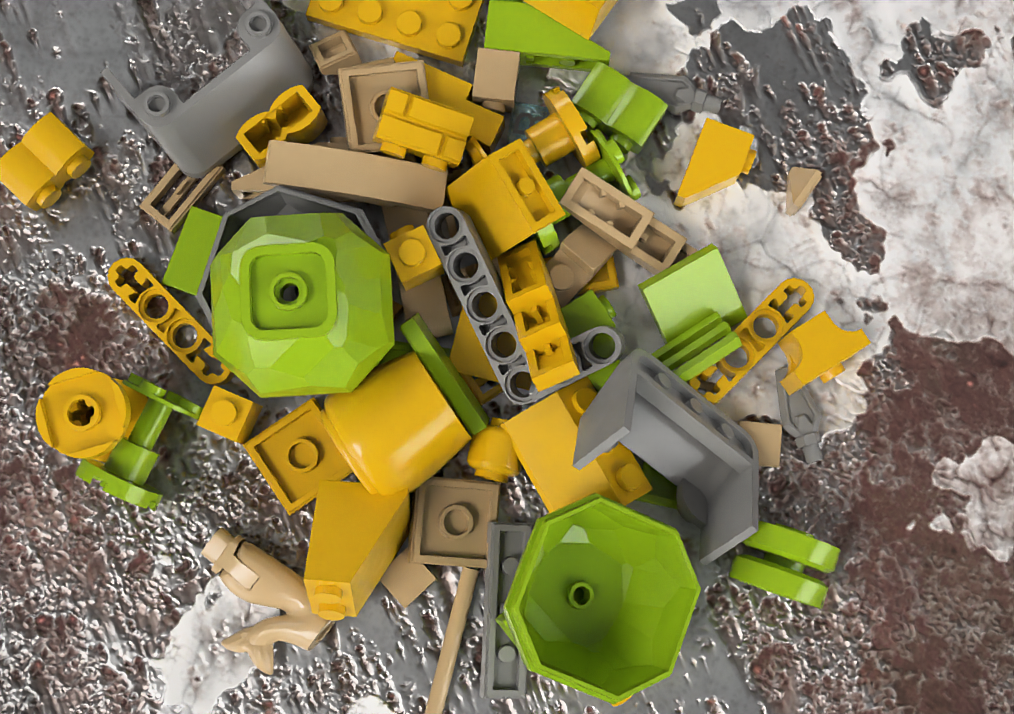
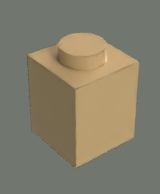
M478 47L472 91L473 103L502 116L505 115V112L514 113L520 70V52Z

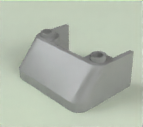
M239 0L247 10L240 16L237 29L242 42L249 51L184 102L173 90L165 86L149 87L133 98L108 67L100 72L120 101L188 177L204 178L214 168L224 164L243 148L236 139L239 129L251 117L269 111L275 99L284 91L297 85H303L309 93L313 90L314 76L309 63L278 16L264 0Z
M640 348L633 350L621 360L581 416L573 466L581 470L600 454L607 453L618 445V441L677 486V510L685 521L693 523L700 529L699 561L706 566L758 531L759 453L752 437L741 426L649 352Z

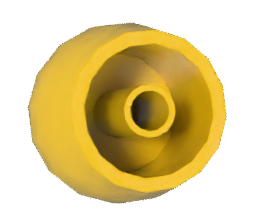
M415 351L375 366L353 392L328 394L324 401L325 408L321 410L322 421L336 447L354 474L371 494L379 492L382 495H390L407 488L409 493L413 492L431 479L472 439Z

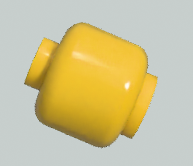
M492 417L490 425H487L486 428L477 434H472L467 463L475 469L474 476L508 483L509 477H515L521 473L523 466L515 453L512 439L508 432L500 427L501 424L507 421L506 419Z

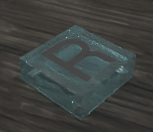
M515 101L514 108H512L506 145L519 138L522 141L526 140L527 137L524 130L548 117L550 113L547 107Z

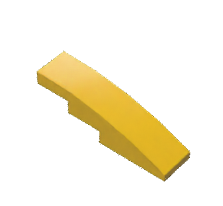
M536 239L497 256L506 303L514 316L518 340L526 352L531 380L538 392L579 375L578 363L564 316Z

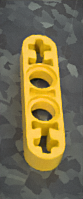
M128 257L115 261L109 268L107 277L109 285L116 294L200 380L213 386L225 385L231 381L235 374L222 363L220 366L224 371L220 376L214 373L207 375L206 372L210 367L203 358L197 355L209 341L211 346L206 347L204 351L212 358L218 360L213 355L212 334L144 265ZM127 269L130 272L138 270L134 278L146 290L140 294L128 284L121 286L125 280L121 275L124 270ZM156 296H163L168 301L167 313L161 318H151L147 313L148 302ZM186 325L193 326L197 331L196 342L189 348H180L175 339L177 331ZM197 355L196 358H195V360H194V362H193V361L191 360V357Z
M791 278L785 280L733 331L739 336L742 343L740 348L747 355L746 365L739 368L732 367L726 362L724 357L715 363L716 366H710L687 381V384L700 393L698 388L701 383L698 378L706 381L719 369L724 375L713 387L716 394L714 395L708 391L702 396L713 405L720 402L808 312L814 302V293L810 285L802 279ZM796 291L801 296L798 301L799 305L793 304L782 316L777 309L785 302L788 297L787 294L791 295ZM762 317L770 319L776 328L775 335L767 339L758 336L753 328V323L756 319Z

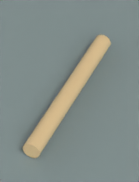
M469 567L462 568L424 714L443 713L479 570Z

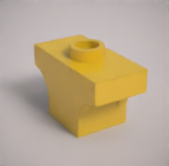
M823 311L790 331L778 342L788 361L787 374L780 383L789 396L817 378H820L825 384L846 370L842 365L844 361L857 354L871 342L862 329L845 331L836 326L826 311Z

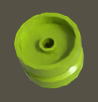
M758 520V531L742 542L749 548L765 553L763 559L747 554L735 555L728 577L822 610L829 588L823 581L803 573L805 568L822 573L834 572L841 550L817 540L815 536L778 523L774 525Z

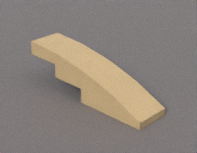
M270 140L268 142L263 184L271 186L281 185L308 194L344 202L352 199L389 208L397 205L431 213L444 204L448 170L446 172H439L418 163L324 146Z
M584 167L580 168L559 202L562 208L653 275L662 272L698 251L686 243L687 238L654 218V212Z

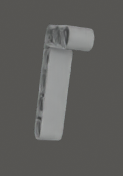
M442 206L430 213L426 225L428 235L492 369L509 400L522 405L531 403L615 363L622 357L626 343L624 336L618 329L607 325L592 328L571 338L580 371L579 375L540 392L535 387L531 395H524L519 392L516 387L518 374L522 371L530 374L527 356L518 340L514 316L506 303L502 281L471 217L463 210ZM454 215L458 219L459 230L454 237L448 239L442 233V222L446 217ZM467 254L474 255L478 261V270L470 278L465 277L460 270V262ZM488 292L497 300V310L491 317L484 316L478 306L481 296ZM503 332L512 334L516 340V350L511 356H505L498 350L497 340ZM600 333L610 335L615 342V351L608 358L598 356L593 349V340Z

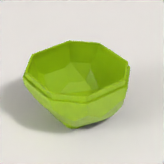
M308 213L251 217L217 253L210 265L213 355L260 398L353 392L395 345L390 254L343 213ZM290 286L297 287L299 290L297 299L291 302L285 301L283 298L285 289Z
M593 493L537 518L517 566L503 609L505 619L523 664L529 671L610 704H616L672 674L701 587L676 528L598 493ZM578 587L584 593L583 600L580 603H576L573 597L574 591Z

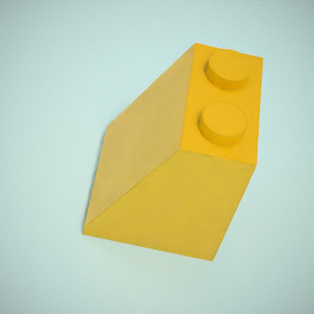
M319 479L304 573V583L313 614H318L319 617L327 620H342L345 616L357 617L409 535L411 509L408 488L390 495H382L379 492L371 494L360 482Z

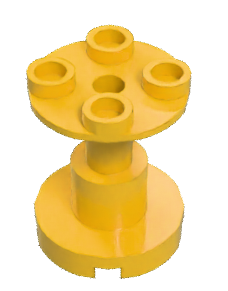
M556 86L544 93L543 99L550 115L524 130L527 139L523 143L535 163L541 161L545 167H548L571 152L584 168L601 159L595 141L593 140L588 144L585 141L588 138L585 131L587 126L564 90L560 91L559 86ZM472 136L466 142L465 148L475 166L487 155L476 138Z
M90 368L69 369L55 376L48 383L50 387L45 391L43 399L39 398L35 413L37 428L43 440L60 453L73 458L95 459L106 463L111 451L123 437L129 438L148 401V397L122 383L123 380L112 378L108 374Z

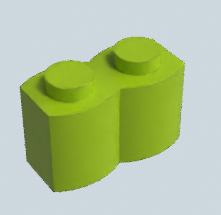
M599 61L596 62L571 100L587 126L586 130L599 129L609 137L607 141L613 139L624 154H628L629 151L636 154L640 153L668 108V105L659 97L643 87L632 83L624 75Z

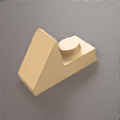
M581 224L561 242L560 249L546 263L561 308L569 304L618 250L584 224Z

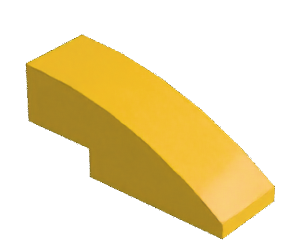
M396 51L393 57L394 63L418 61ZM424 63L429 100L473 114L474 120L467 141L474 136L487 156L493 153L505 129L504 116L472 102L473 84Z

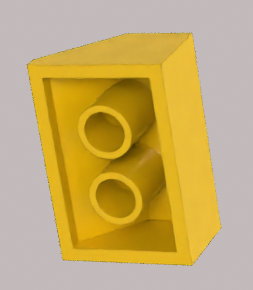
M588 376L556 391L500 425L510 435L515 453L549 513L593 493H598L626 506L653 490L633 453L619 441L615 448L607 453L600 454L581 470L573 466L580 418L598 394Z

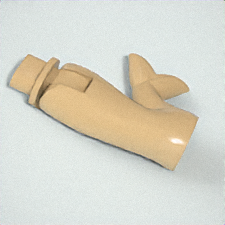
M221 527L203 548L201 554L214 564L211 570L215 574L220 573L221 581L233 594L246 602L277 608L286 612L284 615L266 618L254 626L246 627L221 642L230 651L249 653L254 665L265 674H273V643L283 641L310 651L319 644L337 621L323 619L318 614H313L304 578L259 547L246 542L245 538L241 535L234 537Z

